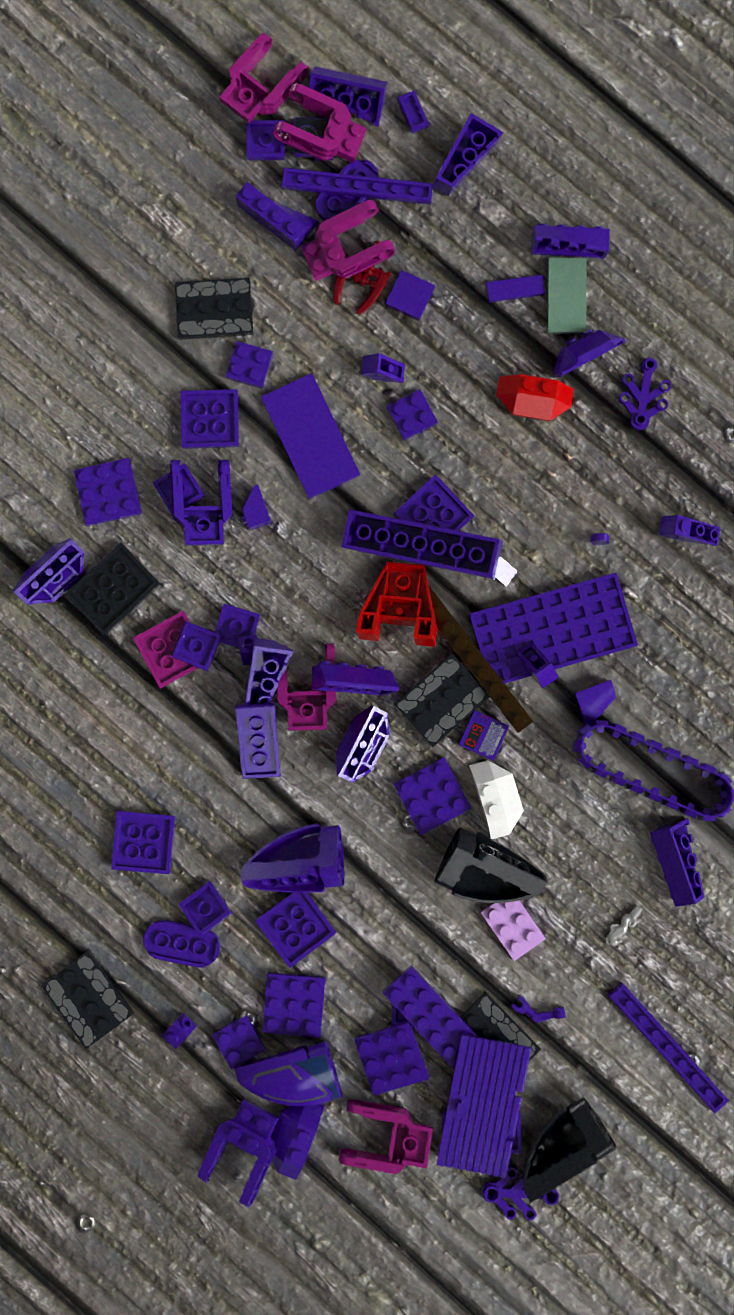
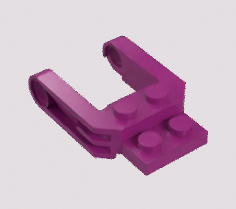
M261 33L231 66V84L219 96L221 103L248 124L258 113L261 115L274 114L287 100L292 84H301L309 71V67L301 61L293 70L291 69L271 92L251 77L249 72L265 56L273 42V39L265 33Z
M292 84L288 97L294 102L303 105V108L328 118L329 122L323 138L283 121L276 123L273 136L278 141L320 160L326 161L337 155L354 163L367 128L350 121L351 114L346 104L302 84Z
M367 200L321 222L316 233L317 239L301 246L315 281L331 274H336L344 279L349 278L389 259L395 254L392 242L385 240L347 258L337 236L364 223V220L378 213L375 201Z
M334 643L325 644V661L331 662V665H335ZM287 664L286 670L279 681L277 695L278 703L288 711V731L327 730V711L336 702V692L299 691L288 693Z
M357 1099L347 1100L346 1112L349 1111L361 1114L362 1117L393 1122L394 1124L389 1156L343 1148L340 1149L338 1159L341 1164L391 1174L399 1173L407 1165L427 1168L433 1126L414 1123V1119L406 1108Z

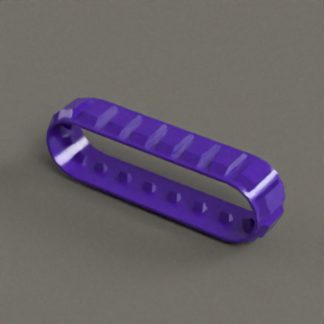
M594 720L591 726L584 724L576 731L578 736L576 740H573L572 752H576L578 756L576 761L584 769L592 768L591 773L602 778H606L608 775L610 776L609 781L620 786L626 783V789L638 794L644 791V797L656 802L662 799V805L674 810L680 807V813L692 818L697 816L698 820L715 821L716 817L724 818L732 810L730 808L734 801V789L731 786L732 780L724 772L716 773L715 767L706 763L698 765L697 759L688 755L680 757L679 751L670 747L662 749L663 744L652 739L644 741L645 736L637 732L630 731L628 734L626 733L627 728L616 723H612L609 726L608 721ZM594 728L597 729V733H603L604 728L613 731L612 736L615 738L622 735L630 739V744L633 746L640 743L648 747L647 752L651 754L658 751L666 755L665 760L669 762L673 759L682 762L684 769L696 768L701 771V776L705 778L711 775L716 779L714 783L718 787L721 786V802H718L714 806L715 809L711 812L710 808H703V812L700 813L694 810L695 805L690 802L687 806L677 803V797L672 794L669 798L659 795V789L654 786L651 790L641 787V781L635 779L633 783L624 779L623 772L617 771L616 774H612L605 770V764L600 763L598 766L590 763L592 758L588 754L585 756L583 749H586V743H583L584 738H589L593 735L591 730Z

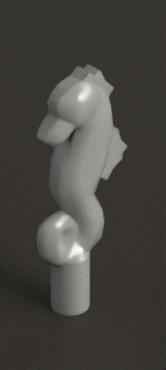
M636 905L630 914H625L622 917L620 925L618 923L610 925V932L605 937L607 945L616 946L617 943H622V940L617 938L624 935L628 927L633 928L636 926V918L643 909Z

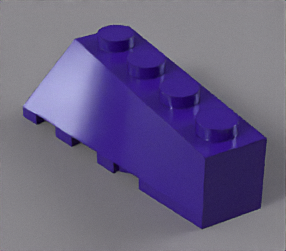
M316 66L313 68L310 74L309 88L346 104L348 110L358 115L357 117L363 120L366 119L379 127L388 82Z
M248 182L235 196L238 207L295 251L319 223L316 219L270 200Z
M543 223L534 225L531 238V255L606 258L609 252L610 229H605L601 226L586 228L582 225L567 227L563 224L548 226Z
M254 638L244 705L271 703L274 692L277 690L279 681L294 652L293 649L273 640Z
M688 818L661 826L650 832L651 841L655 846L658 861L663 869L664 878L668 884L670 896L674 901L675 907L696 904L705 898L700 872L695 870L697 858L696 854H693L690 843L693 842L692 834L688 835L686 826L690 825Z

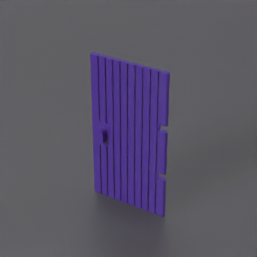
M461 1034L437 1165L506 1178L513 1140L507 1139V1136L515 1135L522 1099L521 1096H516V1091L523 1092L531 1047Z

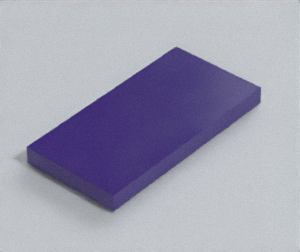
M275 703L236 705L235 713L242 779L281 777Z

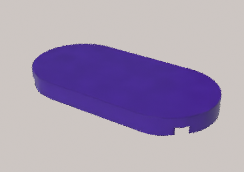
M363 159L362 161L355 160L354 163L349 162L339 172V174L379 178L374 164ZM319 193L316 200L317 214L325 221L365 202L368 198Z
M158 920L146 929L143 936V945L148 954L158 960L202 968L212 964L220 953V940L212 930L200 937L190 924Z

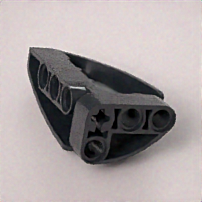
M461 827L458 828L453 836L434 880V883L451 890L454 896L483 903H507L539 895L548 883L547 877L543 872L515 852L482 833H477L476 835Z
M584 1097L557 1113L537 1137L528 1157L523 1181V1189L530 1203L597 1163V1160L616 1150V1144L608 1130Z

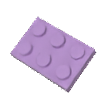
M520 901L492 903L480 911L514 961L546 939Z

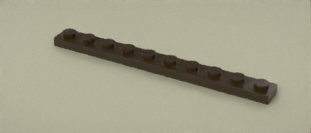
M429 585L438 630L516 732L519 733L534 721Z

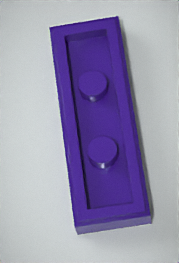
M543 275L486 283L489 303L543 296L545 294Z

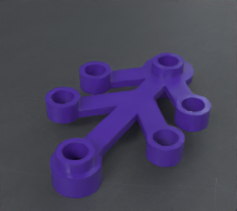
M646 358L640 365V369L644 373L641 392L635 385L632 374H625L622 378V384L629 389L639 403L637 410L631 403V395L628 392H623L618 398L619 403L624 405L630 413V423L636 430L645 429L649 425L650 418L658 412L666 410L669 405L668 401L662 398L658 400L656 406L646 411V406L649 402L662 393H667L672 387L670 381L664 380L660 383L659 387L649 393L651 376L657 368V363L653 358ZM648 362L652 363V368L647 366ZM626 377L630 378V383L625 381ZM662 384H666L668 389H664ZM622 396H626L628 401H623ZM660 402H663L665 404L664 408H661L659 406ZM641 417L643 419V423H639L637 418Z
M508 1166L506 1178L501 1177L496 1182H487L483 1186V1198L487 1202H495L503 1210L507 1219H514L517 1213L515 1207L508 1205L502 1197L511 1198L524 1213L527 1220L535 1219V1209L532 1206H528L522 1199L527 1198L524 1189H522L524 1175L511 1188H503L511 1179L513 1180L518 1176L515 1166ZM510 1170L515 1171L513 1175L508 1174ZM555 1188L552 1190V1196L549 1197L545 1194L538 1199H544L548 1205H555L559 1200V1194ZM494 1189L495 1192L493 1194H489L488 1190ZM513 1210L514 1212L512 1215H508L507 1211ZM530 1210L533 1211L531 1216L526 1214Z

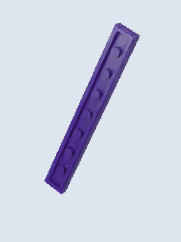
M283 168L281 185L282 189L429 205H431L433 189L432 183Z
M622 982L608 994L612 1001L715 1114L729 1101Z

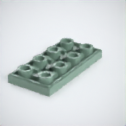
M549 258L547 334H582L586 331V258Z

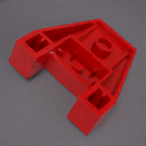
M386 562L359 613L356 629L359 639L379 641L381 623L415 627L413 639L416 645L435 647L438 628L425 565Z

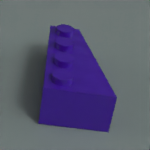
M471 113L433 183V188L449 196L493 149L504 132Z

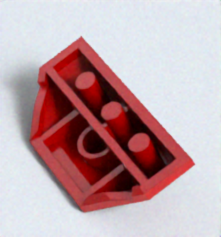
M517 374L499 377L496 396L514 416L551 421L571 408L574 389L558 380Z

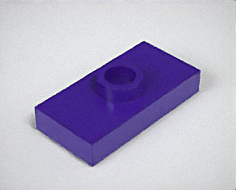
M415 91L397 97V102L411 134L429 127V122Z

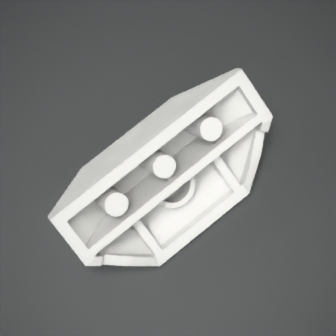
M488 760L469 765L490 838L495 839L509 835L524 811L513 774Z

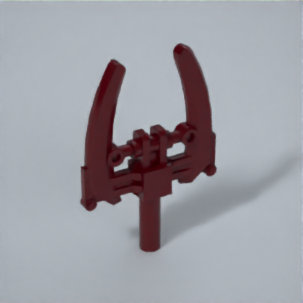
M375 240L373 246L380 242ZM372 266L351 276L355 280L354 283L358 284L360 282L362 287L365 284L370 285L372 288L369 296L357 309L358 315L363 314L377 300L391 276L390 271L386 273L383 271V268L379 267L377 269ZM336 276L334 284L335 305L340 303L341 292L345 282L344 278ZM373 276L376 278V281L371 282L367 278Z

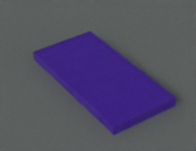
M312 373L261 396L309 500L360 476V472Z

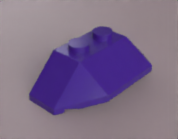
M589 329L583 332V337L579 339L575 337L565 342L566 346L560 349L552 373L553 377L559 378L625 343V339L602 330L593 331V329Z
M71 538L52 546L24 572L13 592L27 605L55 602L82 577L84 551Z
M371 705L353 718L336 751L337 776L354 783L358 778L373 770L390 736L388 713Z
M324 1104L290 1106L281 1111L271 1136L277 1149L272 1162L278 1173L294 1180L297 1179L315 1137L325 1107Z

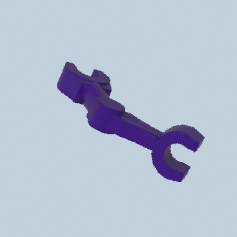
M518 995V999L522 1001L521 1006H517L515 1003L511 1004L515 1011L522 1014L526 1013L535 1023L551 1018H566L564 1006L557 1007L553 1011L538 1013L530 1007V1004L522 995Z

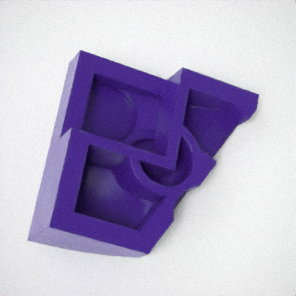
M611 680L574 693L583 722L590 726L616 698Z

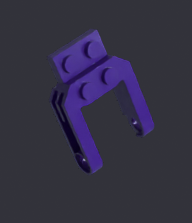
M171 460L173 520L184 528L185 546L223 545V525L232 516L229 460H218L220 507L189 506L187 508H184L183 483L182 475H180L181 460Z
M244 1099L236 1117L219 1124L199 1170L198 1178L206 1183L209 1182V1177L215 1166L219 1164L228 1141L247 1153L257 1156L255 1165L239 1200L240 1204L249 1208L258 1194L277 1150L271 1135L279 1118Z

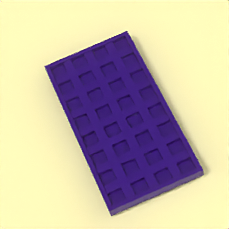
M617 572L469 614L479 651L504 683L531 676L518 657L517 652L532 642L552 663L554 669L638 646Z

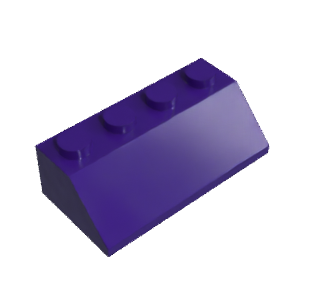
M320 661L318 665L312 666L311 690L380 696L399 691V686L392 671L384 670L382 666H374L373 669L367 668V665L349 667L348 663L331 665V662Z

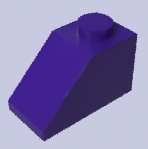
M380 353L363 356L361 375L377 381L403 383L405 364Z
M258 484L254 485L243 508L244 515L241 516L244 526H248L250 531L272 524Z
M533 642L517 652L522 663L542 689L558 678L552 663Z

